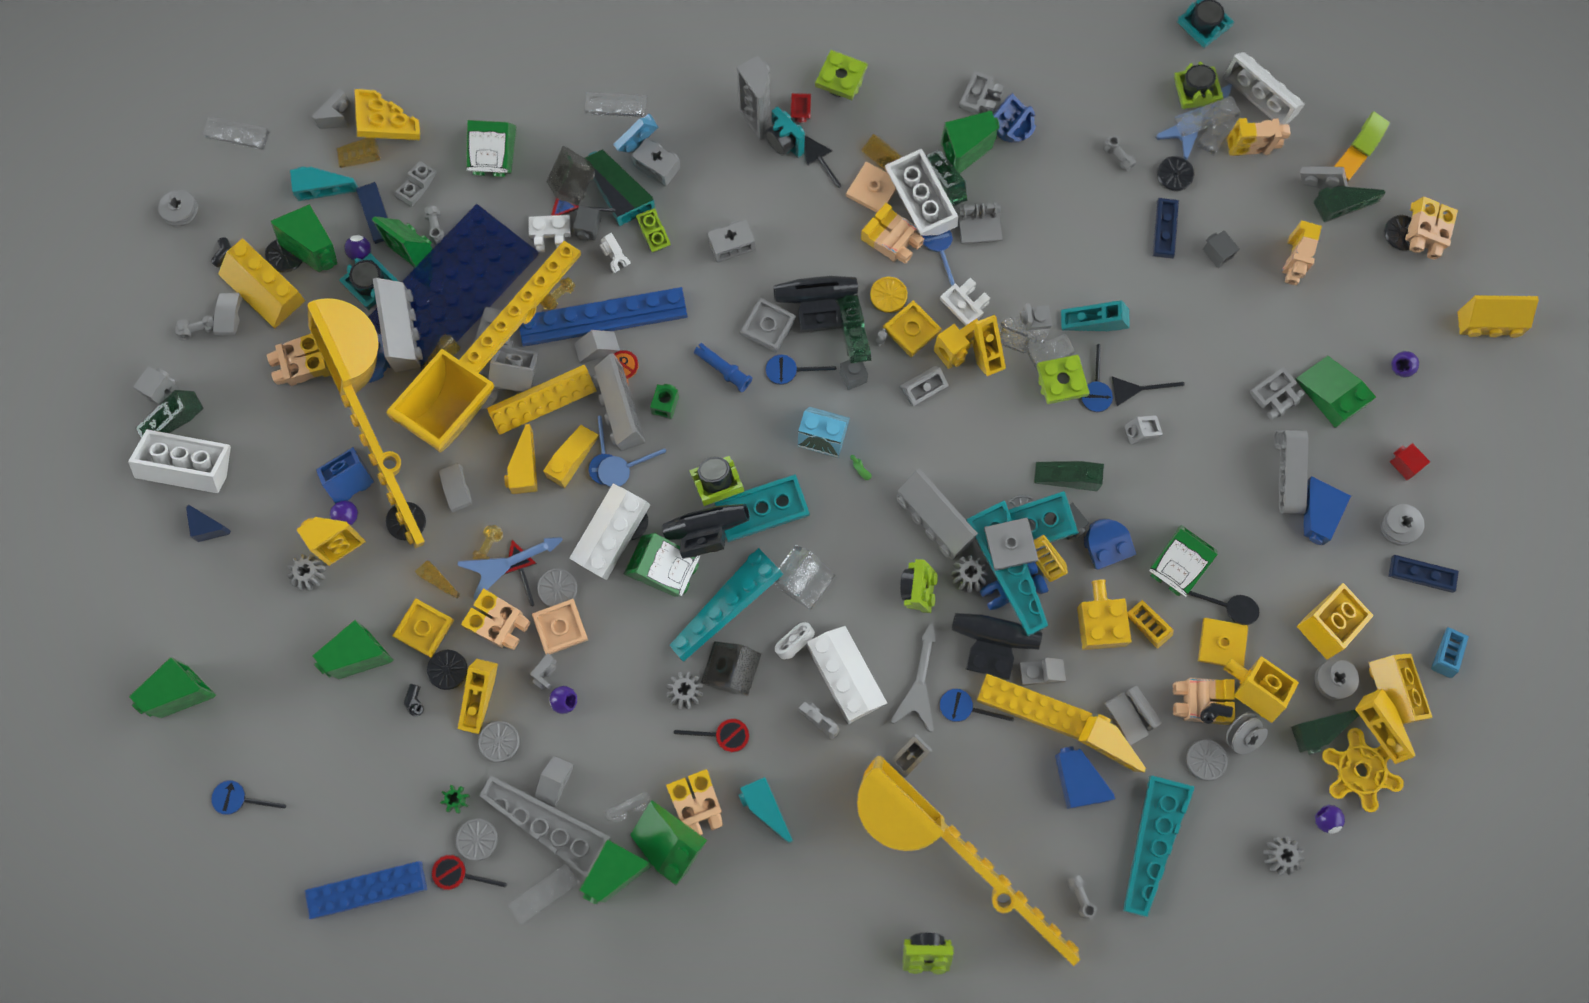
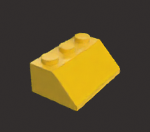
M1475 295L1457 311L1460 335H1468L1469 337H1478L1480 335H1489V337H1499L1502 335H1510L1512 338L1521 337L1532 327L1539 298L1538 296Z
M314 517L305 520L301 527L296 529L309 550L328 566L366 542L352 526L344 521Z
M1411 653L1392 655L1368 662L1370 666L1369 674L1375 681L1376 691L1380 689L1385 691L1396 706L1403 725L1433 718Z

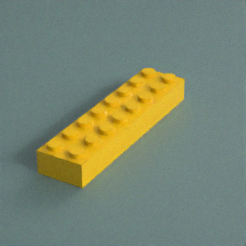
M584 364L487 407V410L499 435L597 392Z
M989 674L985 675L976 702L1077 740L1088 717L1093 714Z

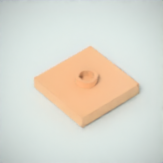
M865 162L848 189L846 197L877 213L885 203L890 202L897 189L887 172Z
M574 599L532 613L545 654L548 653L550 655L588 641Z

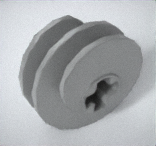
M184 189L165 194L158 206L162 218L173 226L188 224L194 219L199 209L196 199Z
M1399 504L1391 508L1381 523V531L1385 538L1398 545L1409 544L1418 539L1424 529V519L1421 513L1415 507L1408 504Z
M1330 660L1317 668L1314 675V683L1317 690L1324 697L1331 700L1345 699L1358 688V671L1348 661ZM1336 677L1339 679L1337 683L1334 681V678Z
M1245 713L1239 716L1229 727L1226 734V742L1237 754H1248L1263 744L1267 738L1268 731L1266 728H1262V721L1256 718L1253 713Z

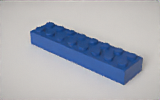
M421 861L307 889L305 890L309 919H317L426 891L427 886L423 864Z

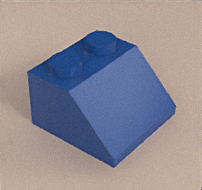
M354 447L316 469L322 486L335 504L343 500H350L352 495L359 491L367 490L374 483L371 474Z

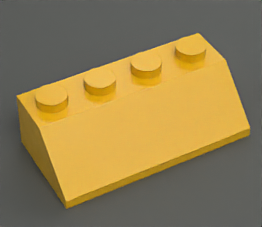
M243 238L226 252L218 275L237 293H240L241 297L274 329L305 302L299 291Z

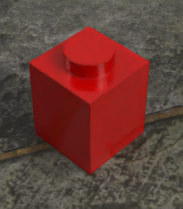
M1413 443L1408 447L1402 445L1393 453L1395 457L1389 461L1406 480L1412 478L1430 463L1428 458Z

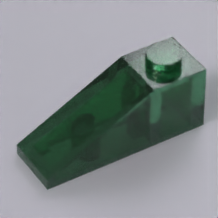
M941 150L925 155L952 206L968 201L965 180Z
M1344 186L1330 189L1327 187L1318 192V196L1313 203L1325 223L1378 203L1386 193L1381 189Z
M174 390L136 427V430L141 438L146 430L170 433L190 422L204 408L195 391Z
M1086 461L1036 462L1034 483L1098 491L1103 484L1104 464Z
M1354 709L1292 726L1299 752L1308 751L1309 755L1322 752L1321 747L1329 745L1359 716L1357 711Z

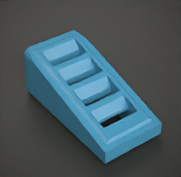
M1447 627L1431 670L1448 678H1453L1459 672L1469 636ZM1451 638V639H1453V640H1456V641L1460 642V644L1454 643V642L1450 641L1449 639Z

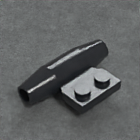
M845 276L796 279L774 285L775 302L800 304L798 310L800 333L842 328L840 306L835 300L858 294V282L856 277Z
M746 504L720 505L687 513L662 525L663 535L667 540H681L680 555L683 559L724 550L726 538L724 531L749 521V510Z
M955 613L952 631L977 640L970 648L966 670L1010 680L1014 663L1012 648L1039 650L1042 632L1038 631L1028 636L1020 623L982 614Z

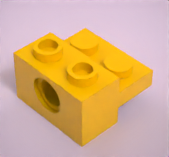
M977 318L960 330L954 323L937 335L934 352L948 369L953 366L958 367L966 360L965 357L968 349L973 347L974 329L975 322L978 321Z

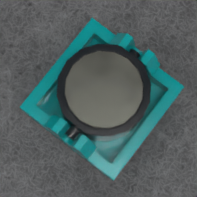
M1196 0L1195 3H1191L1184 14L1178 17L1177 23L1205 48L1232 27L1234 21L1224 12V8L1219 2L1215 0Z
M777 106L771 111L772 126L765 130V136L772 148L780 155H785L792 151L799 158L804 154L805 131L799 124L796 125L791 120L790 115L786 111H782Z
M371 253L363 260L356 258L354 260L355 265L349 264L347 266L348 273L339 279L341 284L368 311L377 304L373 279L380 278L398 281Z

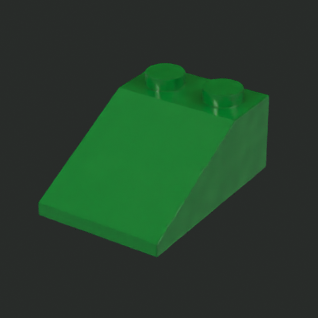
M376 216L372 218L387 247L417 270L434 253L431 247L432 242L424 235L419 236L416 233V229L409 223L405 225L397 219Z
M1329 356L1295 379L1335 428L1376 398L1360 378Z
M653 800L650 801L630 834L656 871L675 885L686 875L708 841Z

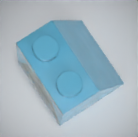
M808 407L803 413L798 430V447L839 458L850 418Z

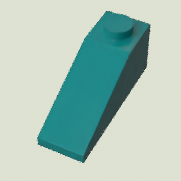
M301 166L290 170L292 192L298 201L357 192L356 188H358V185L354 178L314 167Z
M1122 300L1061 310L1062 330L1116 331L1130 328L1129 308Z
M766 777L741 787L742 793L738 796L743 808L748 806L755 816L787 843L793 842Z

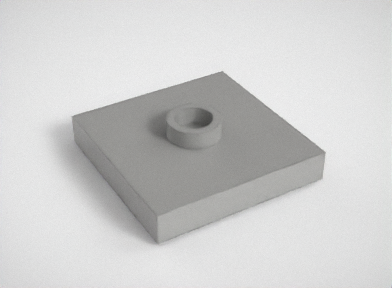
M759 298L740 330V335L777 353L794 324L796 315Z
M1028 518L984 527L994 571L1038 561Z

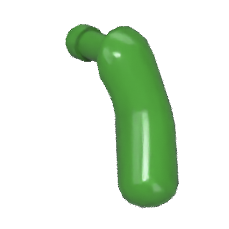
M851 455L850 459L853 460V466L858 474L865 480L871 479L872 474L864 468L862 461L859 458L856 459L855 455Z

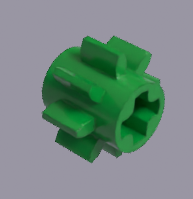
M450 785L448 792L442 791V794L445 796L440 804L448 805L446 808L447 812H451L454 808L455 812L459 814L461 807H468V804L465 802L466 798H469L470 795L462 793L464 787L460 786L456 790L453 785ZM453 795L459 799L458 803L453 802L451 799Z

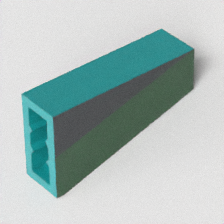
M603 149L598 152L594 151L584 158L586 167L608 207L615 208L616 211L612 212L619 226L636 219V215L655 208L653 197Z

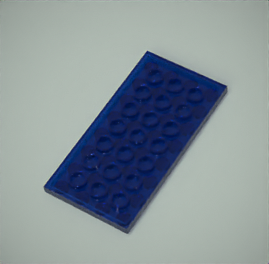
M477 203L402 281L406 288L411 290L413 302H410V306L414 309L416 321H413V324L419 333V340H416V343L422 352L423 359L419 360L420 369L422 370L441 349L448 352L483 315L485 307H491L539 255L536 249ZM376 308L368 318L373 323L377 334L380 335L381 329Z

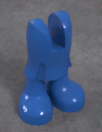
M1035 562L1027 564L1031 577L1036 575L1038 569ZM1040 574L1032 578L1038 594H1045L1049 591L1045 580ZM998 580L989 583L979 591L982 597L999 591L1001 596L987 604L989 610L999 609L1009 603Z

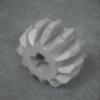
M301 554L300 560L293 558L294 566H288V569L292 571L287 574V577L292 579L291 585L294 587L298 586V589L301 591L305 588L312 591L313 584L320 587L319 579H326L321 574L326 571V567L322 566L323 561L320 558L316 559L313 554H310L308 557L305 554Z
M969 555L968 561L961 557L960 563H954L953 566L956 570H952L951 575L956 577L953 579L954 584L961 583L958 588L959 590L966 586L967 592L970 593L972 587L974 590L979 591L980 585L985 586L986 580L984 578H987L989 573L983 571L987 568L986 564L979 565L981 558L973 561V556ZM967 570H971V574L974 573L972 578L967 577Z
M678 672L680 679L677 680L674 676L670 678L674 685L667 684L666 688L673 691L666 693L667 698L674 697L670 702L672 705L679 701V709L683 708L684 703H686L688 709H691L690 702L693 701L694 704L698 705L699 701L695 697H703L704 694L697 690L702 689L704 686L702 683L696 684L699 681L698 676L691 679V672H687L686 678L683 677L682 672ZM682 686H686L687 689L691 688L688 690V695H683L682 692L679 694L682 691Z
M1288 836L1283 837V839L1275 837L1274 842L1270 841L1267 843L1270 850H1264L1263 852L1265 855H1269V859L1264 860L1266 864L1272 863L1270 870L1272 872L1278 870V875L1284 876L1285 873L1293 875L1294 870L1301 869L1298 862H1304L1305 859L1299 857V853H1302L1303 849H1296L1298 842L1296 840L1290 842ZM1286 853L1287 857L1282 860L1281 855Z

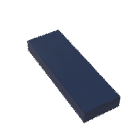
M376 182L356 188L372 239L377 244L384 240L372 218L374 216L388 218L378 186Z
M1158 198L1153 246V256L1173 259L1175 256L1179 200Z
M1393 555L1391 557L1388 577L1454 593L1457 588L1459 571Z

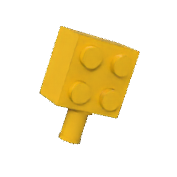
M1103 579L1091 582L1094 600L1081 602L1077 606L1082 650L1126 647L1131 643L1126 599H1107L1106 580Z
M1262 656L1248 670L1232 658L1223 668L1224 671H1227L1240 681L1234 697L1271 723L1286 709L1299 684L1298 681Z

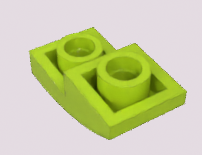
M1373 111L1361 127L1362 130L1352 143V146L1364 155L1370 156L1385 134L1390 122Z
M655 208L636 215L638 224L652 253L671 246Z

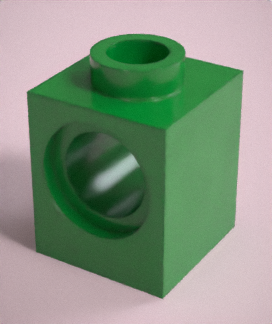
M657 384L650 406L651 413L672 419L679 399L678 389L670 384ZM663 397L671 398L667 403L660 402Z

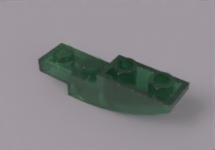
M847 295L844 298L838 299L844 342L850 363L871 361V351L858 295Z

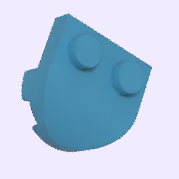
M647 114L644 118L640 117L614 143L617 151L634 152L659 127L653 117Z

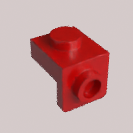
M791 93L790 117L794 118V122L806 123V119L811 118V94Z

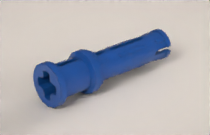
M703 343L698 345L700 349L696 347L694 354L723 374L725 381L733 383L740 392L748 388L752 382L750 375L746 376L739 370L737 365H730Z

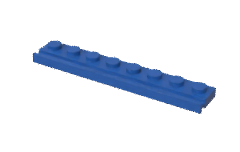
M682 287L537 312L529 323H522L519 329L522 345L525 347L582 337L591 330L615 331L688 318L683 290Z

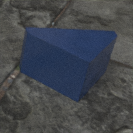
M189 504L186 507L190 537L197 542L230 534L231 531L219 522Z

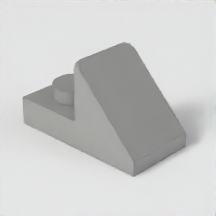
M339 88L311 116L318 128L348 126L345 118L340 114L350 104L345 92Z
M1044 658L1042 661L1019 663L1022 686L1066 682L1063 659Z

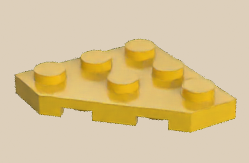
M355 89L357 137L420 140L418 119L404 114L402 108L392 101L387 102L381 98L382 94L376 90Z

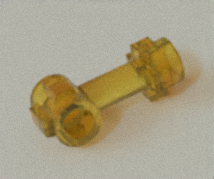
M569 277L561 279L559 281L561 285L551 294L548 293L540 302V305L545 310H554L558 306L556 300L566 291L569 293L574 291L573 288L576 285Z
M489 525L484 529L486 539L479 551L474 550L472 560L490 558L487 556V553L494 541L499 542L503 538V532L500 527Z

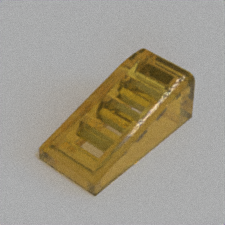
M364 138L337 148L340 168L381 160L376 138ZM352 151H355L356 156L352 157ZM343 153L348 154V159L344 160Z
M444 334L420 371L429 364L441 349L454 356L461 350V347L450 335Z
M430 561L424 562L415 571L419 577L453 598L457 599L460 597V593Z

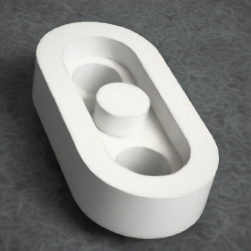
M807 622L798 624L777 642L775 652L781 659L794 657L808 641L812 640L815 634L814 629Z

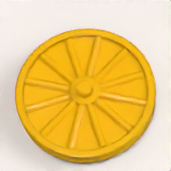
M895 277L880 278L871 287V302L882 312H896L907 301V288L901 280Z

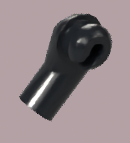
M226 237L218 239L220 250L211 260L215 267H221L226 252L231 248Z
M410 684L404 699V705L410 715L417 717L424 711L423 706L417 699L421 687Z
M1211 703L1201 711L1200 718L1206 724L1213 723V720L1218 716L1231 718L1233 707Z

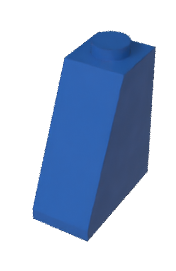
M1311 476L1307 480V506L1303 514L1304 536L1317 545L1328 543L1334 535L1351 495Z
M1073 746L1060 749L1061 753L1055 755L1067 809L1115 800L1114 793L1081 749L1074 750Z

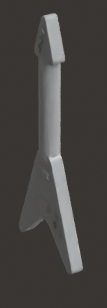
M930 624L921 638L924 642L917 679L893 716L891 723L894 724L910 712L915 711L919 714L928 730L932 732L934 727L925 683L932 643L936 641L933 624Z

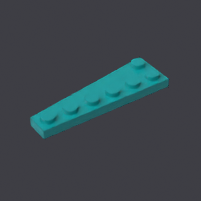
M1005 500L967 518L966 521L977 532L975 539L1026 634L1030 636L1048 627V622L1028 565L1023 564L994 571L984 527L1012 521Z
M760 548L756 549L674 639L670 647L684 662L784 574Z
M1152 775L1149 776L1123 911L1148 917L1159 882L1165 871V865L1172 852V846L1176 835L1179 833L1183 816L1187 811L1195 786Z

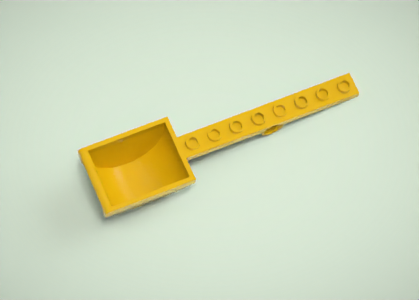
M563 241L459 360L443 349L437 353L387 410L388 417L434 447L438 452L444 451L472 421L494 389V383L479 374V372L522 323L527 324L532 320L538 304L581 256V251L568 242Z
M330 298L311 301L308 303V327L341 395L345 408L349 407L352 412L350 419L353 426L359 427L361 432L359 435L363 447L367 446L370 454H368L372 466H377L380 472L377 474L381 485H386L389 493H386L391 506L395 504L398 512L395 513L400 525H405L407 530L405 536L410 545L413 544L415 549L421 547L425 541L394 477L400 471L401 458L392 451L383 453L356 396V393L369 382L375 371L378 354V336L375 327L364 312L348 302ZM386 460H392L396 466L388 469L383 463Z
M877 756L869 764L859 788L857 807L863 826L875 840L892 849L913 851L925 848L942 837L994 888L992 891V903L998 912L1008 913L1015 908L1073 966L1080 961L1079 948L1070 939L1066 941L1061 936V930L1055 924L1049 925L1044 920L1045 915L1036 906L1032 908L1027 903V897L1020 890L1015 892L1010 887L1011 882L1003 874L999 876L993 870L995 868L994 865L986 857L982 859L976 853L978 850L971 842L967 841L965 843L959 837L961 833L953 825L948 826L944 821V816L882 756ZM1001 894H1007L1010 897L1006 903L999 902L997 898Z

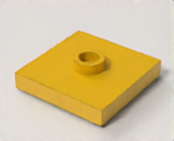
M914 300L883 325L886 333L910 357L914 356L942 331V328Z
M415 598L392 637L431 658L454 622V619Z
M1203 618L1198 662L1225 666L1232 658L1244 667L1248 625Z

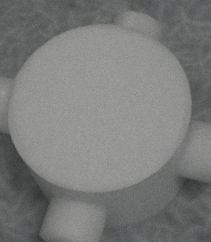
M882 328V331L879 330L875 341L879 347H881V344L884 345L888 334L884 328Z

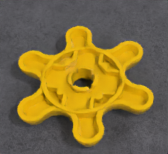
M1352 728L1347 733L1349 746L1346 751L1339 752L1334 748H1327L1322 753L1323 761L1328 765L1334 766L1338 771V779L1330 785L1329 793L1333 798L1341 799L1347 793L1354 792L1360 797L1362 808L1366 812L1372 813L1379 807L1377 792L1380 789L1387 788L1393 792H1399L1403 789L1404 782L1400 776L1394 775L1388 770L1387 762L1390 757L1381 744L1377 748L1369 747L1365 743L1363 731L1359 728ZM1359 764L1364 765L1367 769L1366 775L1361 777L1357 772L1356 766Z

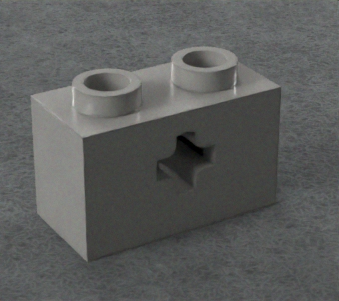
M647 138L632 155L635 167L664 186H667L680 170L679 157L675 153L664 150L658 142H652Z
M747 220L735 221L729 226L723 228L716 227L711 232H708V241L716 263L755 250V240Z
M149 366L133 386L146 399L166 411L182 391L176 386L177 381L171 378L167 372L161 368L155 370Z

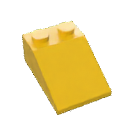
M1342 583L1306 615L1296 627L1328 660L1344 650L1374 615Z

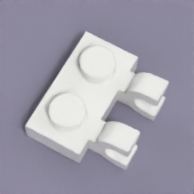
M570 215L529 217V237L534 239L536 252H545L544 238H555V245L558 248L565 241V237H571Z
M612 233L600 240L602 243L600 245L601 250L605 256L609 255L612 258L610 268L613 274L620 270L618 262H621L623 267L631 264L629 259L623 255Z
M971 278L961 287L955 283L940 296V300L965 326L976 318L979 319L983 316L984 312L981 309L985 308L990 300V297L985 292L975 302L967 296L975 290L974 286L976 283Z

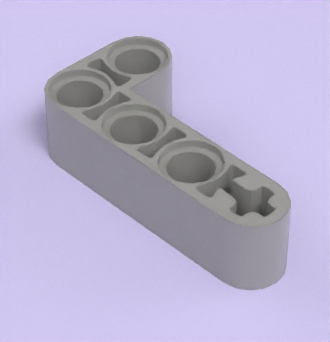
M1276 430L1274 446L1276 449H1280L1279 510L1281 514H1304L1307 506L1308 433L1306 430Z

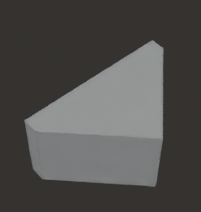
M591 330L574 343L580 364L620 351L615 333L612 331Z
M915 734L891 759L890 763L906 778L932 749Z
M553 756L540 775L535 798L556 807L574 764Z

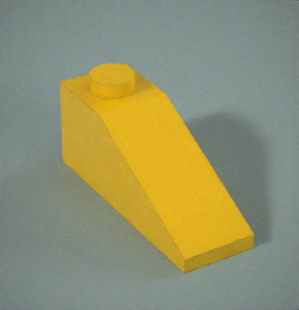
M995 315L975 322L973 349L976 364L986 376L1006 369L997 317Z
M525 424L507 467L508 475L504 476L505 486L509 488L512 494L538 491L534 436L530 424Z
M580 425L555 452L543 470L547 479L566 488L599 435Z
M476 659L468 667L458 729L480 734L495 683L497 663Z
M1380 689L1363 696L1355 710L1394 764L1414 758L1415 752L1396 706L1385 691Z
M1100 714L1088 717L1078 739L1079 742L1134 772H1145V766L1118 727L1110 723L1111 720Z

